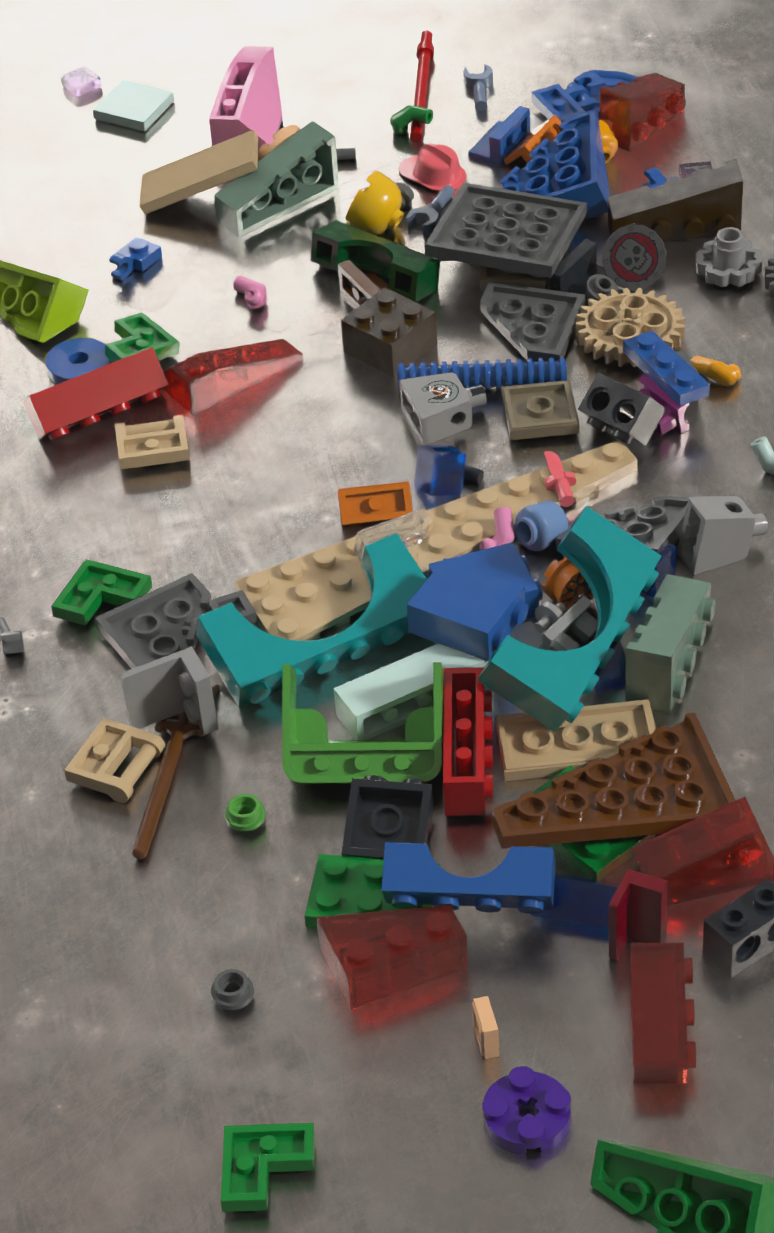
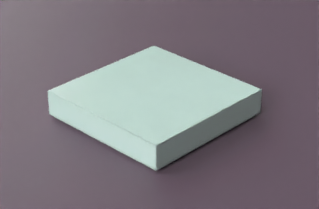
M122 79L92 110L93 118L146 131L175 101L174 91Z

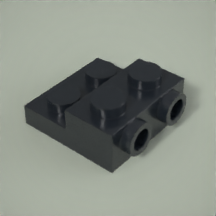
M368 775L363 779L352 778L341 855L384 859L385 842L427 844V837L431 832L435 801L432 784H427L423 780L414 778L405 779L403 782L387 781L385 778L376 775Z

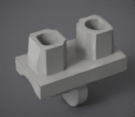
M584 595L564 615L566 607L562 603L558 602L554 605L550 602H542L535 609V617L538 622L535 623L534 627L540 633L544 630L547 631L543 633V643L538 648L552 651L580 648L581 645L569 636L571 633L576 635L585 644H588L595 637L598 620L588 612L593 602Z

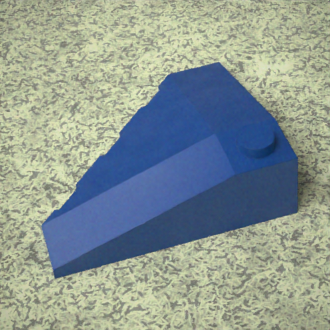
M596 109L565 119L558 126L561 132L553 141L550 142L548 139H544L529 153L532 160L527 163L524 169L520 170L519 167H515L500 181L501 189L587 203V213L583 220L597 218L607 213L610 190L598 113Z

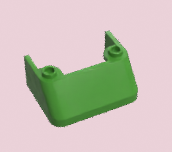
M433 662L434 707H422L411 712L405 723V739L328 740L327 722L322 714L314 709H296V670L291 664H282V766L286 776L299 784H351L352 778L363 779L368 775L381 776L387 781L403 782V780L409 778L420 779L426 783L434 780L440 774L443 766L444 667L442 663Z

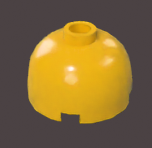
M378 170L374 171L366 179L367 182L371 183L369 187H366L364 190H358L345 217V220L348 221L345 224L376 236L383 234L389 227L395 229L404 215V212L400 210L402 196L399 187L393 180Z

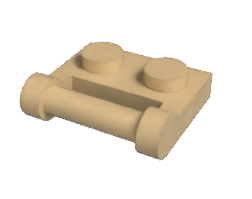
M183 414L175 415L171 420L125 426V422L115 424L120 470L190 460Z
M102 718L65 768L66 781L106 793L118 803H126L133 794V786L151 760L160 756L166 744L160 736L154 733ZM133 747L139 748V752L121 777L112 776Z

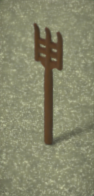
M218 684L212 687L214 704L220 688ZM185 712L156 722L154 727L156 732H167L171 738L167 743L132 848L133 857L139 860L146 858L182 750L183 740L192 735L204 736L198 724L187 723L189 719ZM167 719L178 720V722H167Z

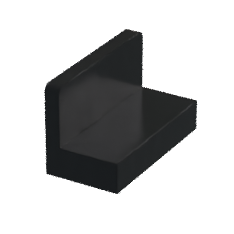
M585 239L559 263L552 278H549L550 290L584 294L585 306H588L585 289L586 282L591 276L596 274L607 276L604 267L597 265V243Z

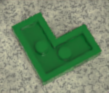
M143 312L115 320L114 332L123 339L105 344V356L112 362L153 347L158 361H161L166 357L178 354L180 342Z
M85 559L51 605L53 617L87 625L102 602L121 606L147 594L152 588L151 576Z
M314 1123L224 1126L220 1200L222 1212L268 1210L269 1172L314 1171Z

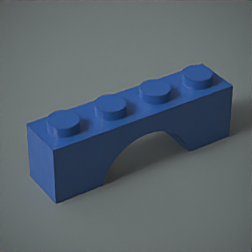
M385 842L382 893L385 902L392 904L394 908L411 910L415 909L418 904L434 905L435 909L441 911H455L459 909V906H475L478 911L494 913L501 911V907L518 908L519 912L525 914H539L543 912V909H553L555 882L554 848L511 846L505 859L494 870L477 877H460L442 869L433 859L427 844Z

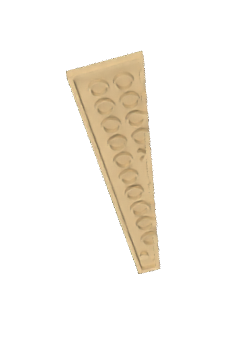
M617 440L565 459L561 463L565 472H573L575 474L576 484L570 486L576 503L588 497L591 493L599 491L637 471L638 459L621 440ZM546 466L235 580V592L244 591L256 612L257 624L261 630L289 640H318L320 632L333 625L340 628L350 623V616L364 609L366 610L370 603L371 592L369 582L361 567L364 546L397 533L428 579V564L442 561L444 558L449 559L480 551L481 542L485 538L492 539L494 537L496 526L493 512L495 509L500 507L511 508L513 524H515L518 512L525 506L547 500L553 501L559 506L561 503L556 491L546 489L544 480L551 476L549 468Z

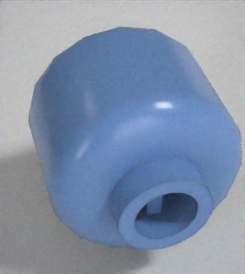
M547 500L525 506L521 509L515 519L514 530L520 544L532 552H539L555 547L557 536L566 531L569 524L564 510L557 503Z

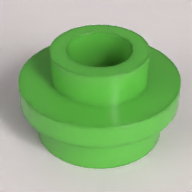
M240 794L233 797L225 811L227 824L237 831H251L258 828L264 822L266 816L263 804L257 797L251 794Z

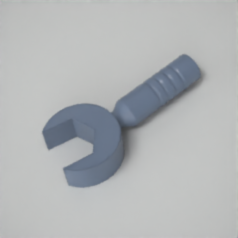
M484 64V72L475 74L469 73L465 67L463 69V83L466 87L474 90L476 110L484 111L487 109L485 88L493 83V70L491 66Z
M445 185L427 207H417L410 210L407 214V229L415 223H425L423 225V236L432 234L439 223L438 212L454 195L453 187Z

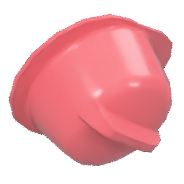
M440 144L424 145L420 148L418 155L406 158L400 163L398 168L403 177L433 191H440L445 185H450L454 190L458 189L465 183L467 176L465 170L459 165L456 152L452 148Z

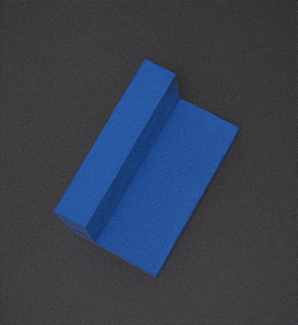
M518 106L504 122L497 121L468 151V157L501 166L504 163L503 159L530 133V109Z

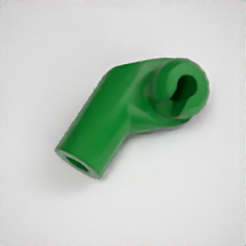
M410 104L406 105L391 116L390 125L392 126V131L399 135L404 134L408 130V124L412 121L430 124L434 116L433 110Z

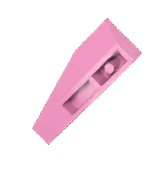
M244 46L232 59L220 84L209 117L211 142L213 146L254 129L258 136L259 150L263 144L267 143L270 145L274 141L272 136L279 130L283 119L274 47Z

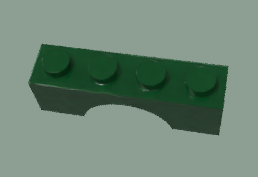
M337 220L312 232L311 262L338 271V264L350 260L359 270H367L384 276L389 281V290L414 302L438 290L441 262L438 259L425 256V254Z

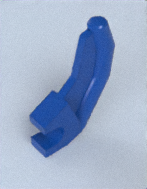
M591 70L582 73L574 79V82L578 85L587 87L590 97L603 94L608 89H620L633 93L641 92L643 94L649 89V86L640 77L619 71Z

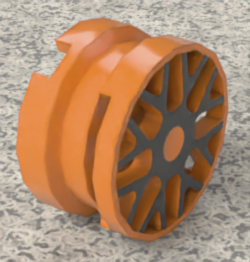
M563 555V560L560 562L554 560L548 566L543 575L547 580L546 583H542V590L552 600L562 603L566 607V611H568L584 595L589 600H592L594 595L581 572Z

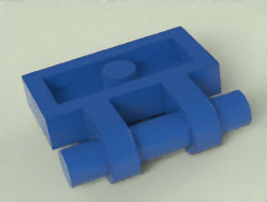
M576 82L569 83L567 89H563L559 84H555L531 92L532 103L547 119L556 115L563 122L567 118L596 109L598 113V120H603L606 115L597 99L590 98L589 91Z

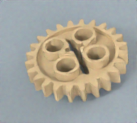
M624 288L621 294L612 289L611 296L599 293V301L589 299L588 306H581V313L576 315V337H578V344L584 345V352H593V359L595 360L604 356L605 364L618 360L619 367H622L626 361H630L633 367L637 366L623 353V340L653 330L673 349L680 348L681 340H684L685 317L682 316V308H676L675 301L667 302L666 295L656 298L654 290L648 294H642V288H638L635 293H630L628 288Z

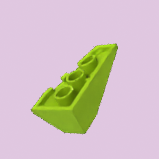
M0 260V315L15 327L14 330L19 335L45 343L79 321L89 289L58 277Z

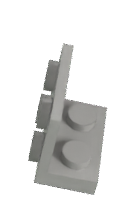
M193 647L172 653L120 674L130 726L140 729L185 712L191 723H198L204 735L219 730L211 679Z

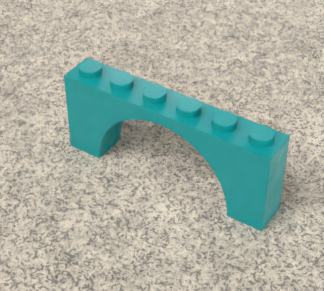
M585 506L572 523L556 550L569 559L581 572L594 595L598 612V626L594 640L577 649L552 651L527 645L507 634L477 679V681L554 732L559 729L565 720L571 724L576 719L584 706L579 701L581 695L583 694L587 697L599 680V676L594 674L598 667L603 669L615 652L610 647L613 641L618 643L630 625L625 621L627 615L631 617L635 615L645 599L640 595L642 589L647 592L659 575V572L654 570L661 558L660 554L588 506Z
M397 533L364 546L361 567L369 582L371 600L361 617L353 625L336 635L311 641L280 638L251 624L240 614L232 602L198 616L196 636L238 707L249 702L258 703L267 698L270 693L281 689L282 664H291L295 668L297 686L306 677L316 673H327L350 658L353 660L365 656L371 649L382 644L391 645L400 640L403 635L409 633L407 604L427 578Z

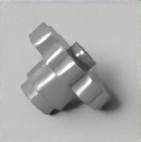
M733 227L723 228L717 232L714 240L704 243L703 250L696 252V273L705 276L707 283L720 287L727 286L730 283L735 286H743L746 283L753 282L755 274L762 272V251L752 248V242L747 241L743 237L741 230Z

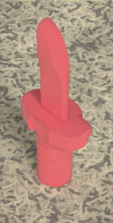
M545 451L544 457L551 476L544 480L546 489L557 492L562 506H571L574 503V497L570 486L576 484L575 474L563 470L561 460L557 454L552 451Z

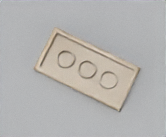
M254 129L143 173L139 207L143 214L151 213L257 171L258 136Z
M649 699L583 706L571 724L565 720L556 732L527 713L494 716L505 782L554 777L570 765L574 768H582L588 762L598 757L603 761L618 754L620 746L643 735H650L656 729Z

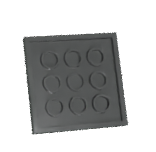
M463 183L425 243V256L434 257L440 261L463 262L474 267L486 266L497 268L503 272L515 271L526 273L537 278H552L586 216L587 203Z

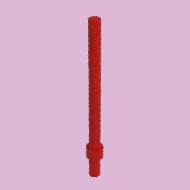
M428 30L421 33V41L417 45L416 57L418 59L413 104L424 108L426 105L430 61L434 57L433 34ZM411 122L410 139L413 142L421 141L424 123Z

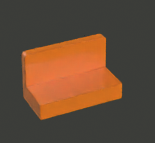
M553 115L533 129L503 159L504 162L508 165L519 156H522L528 163L532 160L529 153L544 139H548L550 142L553 141L561 132L558 126L562 122L556 115Z
M409 481L337 490L342 526L398 520L413 515Z

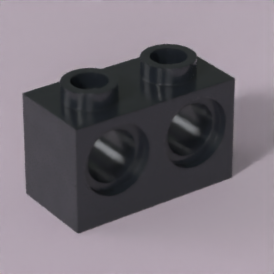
M597 373L578 410L589 417L586 423L605 433L608 427L614 430L612 435L622 442L630 445L635 440L646 446L666 408L650 396Z
M766 879L704 919L702 953L730 978L774 950V884L769 879Z

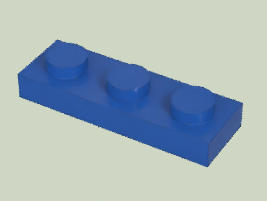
M653 330L623 340V353L679 406L709 396L710 384Z

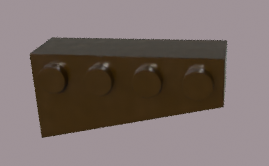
M737 159L725 162L726 166L710 170V167L697 170V175L678 180V177L665 180L666 183L654 188L644 186L608 197V227L610 235L617 229L630 224L645 225L655 230L663 241L716 237L719 230L727 227L741 230L743 178Z

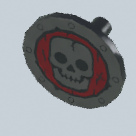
M630 224L617 229L608 238L603 248L602 263L607 276L616 285L628 288L629 290L644 289L652 286L661 278L667 266V250L663 239L655 230L645 225Z

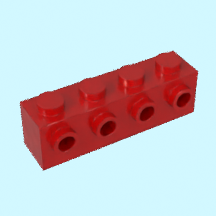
M151 347L31 394L22 403L38 440L49 436L50 440L53 441L69 434L68 428L80 423L83 429L101 421L99 418L101 414L110 411L112 416H116L130 410L131 406L129 403L141 399L142 403L146 404L161 397L160 391L169 384L155 351Z
M483 667L444 668L443 790L445 816L485 815V799L493 798V775L485 774V769H493L492 745H485V740H493L492 717H485V712H492V690L484 689V685L477 681Z

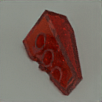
M284 338L197 353L164 371L169 385L163 390L192 415H195L303 360V353Z

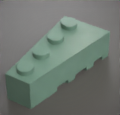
M313 120L259 160L257 171L234 179L214 195L217 222L237 237H241L339 189L335 135Z
M666 575L654 597L653 607L649 606L645 613L644 625H638L635 631L634 638H636V641H629L626 647L625 702L649 699L651 709L671 713L676 698L682 699L686 687L685 674L686 672L692 673L697 653L695 648L696 646L702 647L706 635L705 622L712 621L715 613L716 599L710 598V582Z

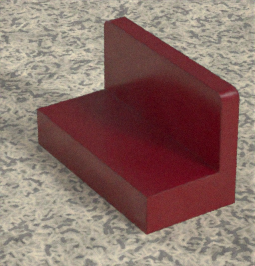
M631 869L626 870L609 904V959L618 961L628 939L661 948L666 937L667 880Z

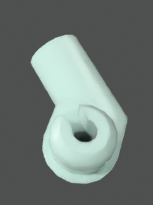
M760 437L750 445L762 469L774 475V451L767 437Z

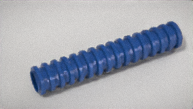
M560 357L559 361H554V358H549V361H543V358H538V362H532V358H528L527 362H522L521 359H517V362H511V359H506V363H500V359L495 360V363L485 360L481 364H479L478 360H474V364H468V361L458 364L457 361H453L452 365H447L446 361H442V365H436V362L426 365L425 362H421L420 366H415L414 362H411L410 366H404V363H399V366H397L398 390H400V380L452 372L457 375L464 388L481 384L485 387L486 391H490V387H496V390H501V387L566 381L567 363L564 357Z

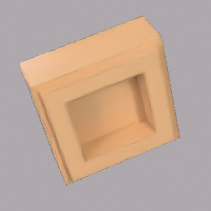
M489 997L474 998L472 1002L473 1029L481 1055L484 1059L500 1057L498 1026Z

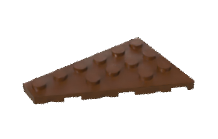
M688 713L685 714L684 721L670 728L663 725L655 729L650 735H643L620 746L618 754L603 761L598 757L588 762L585 767L575 768L553 779L551 787L536 794L529 791L520 795L516 801L506 802L494 808L492 824L501 849L511 848V846L528 847L740 826L742 813L696 714Z

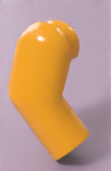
M698 355L691 359L699 374L706 375L723 387L733 386L741 378V370L735 364L726 365L721 361Z

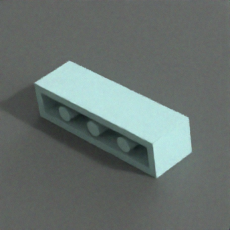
M438 643L334 688L336 716L355 740H369L405 724L407 717L414 710L422 707H434L433 662H441L444 668L483 667L484 669L488 661Z

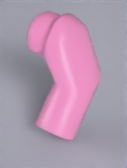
M241 275L236 277L233 289L245 294L247 305L252 309L263 307L267 302L265 285Z
M500 507L494 510L496 533L492 539L485 538L481 542L480 550L514 541L515 530L511 508Z

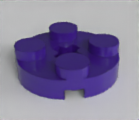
M527 1066L515 1067L510 1071L509 1075L494 1082L484 1096L482 1114L488 1137L500 1148L515 1154H526V1149L541 1147V1152L556 1147L563 1141L571 1127L570 1093L557 1080L546 1074L534 1072ZM523 1107L534 1108L537 1114L535 1116L526 1114L523 1118L518 1116L519 1109Z

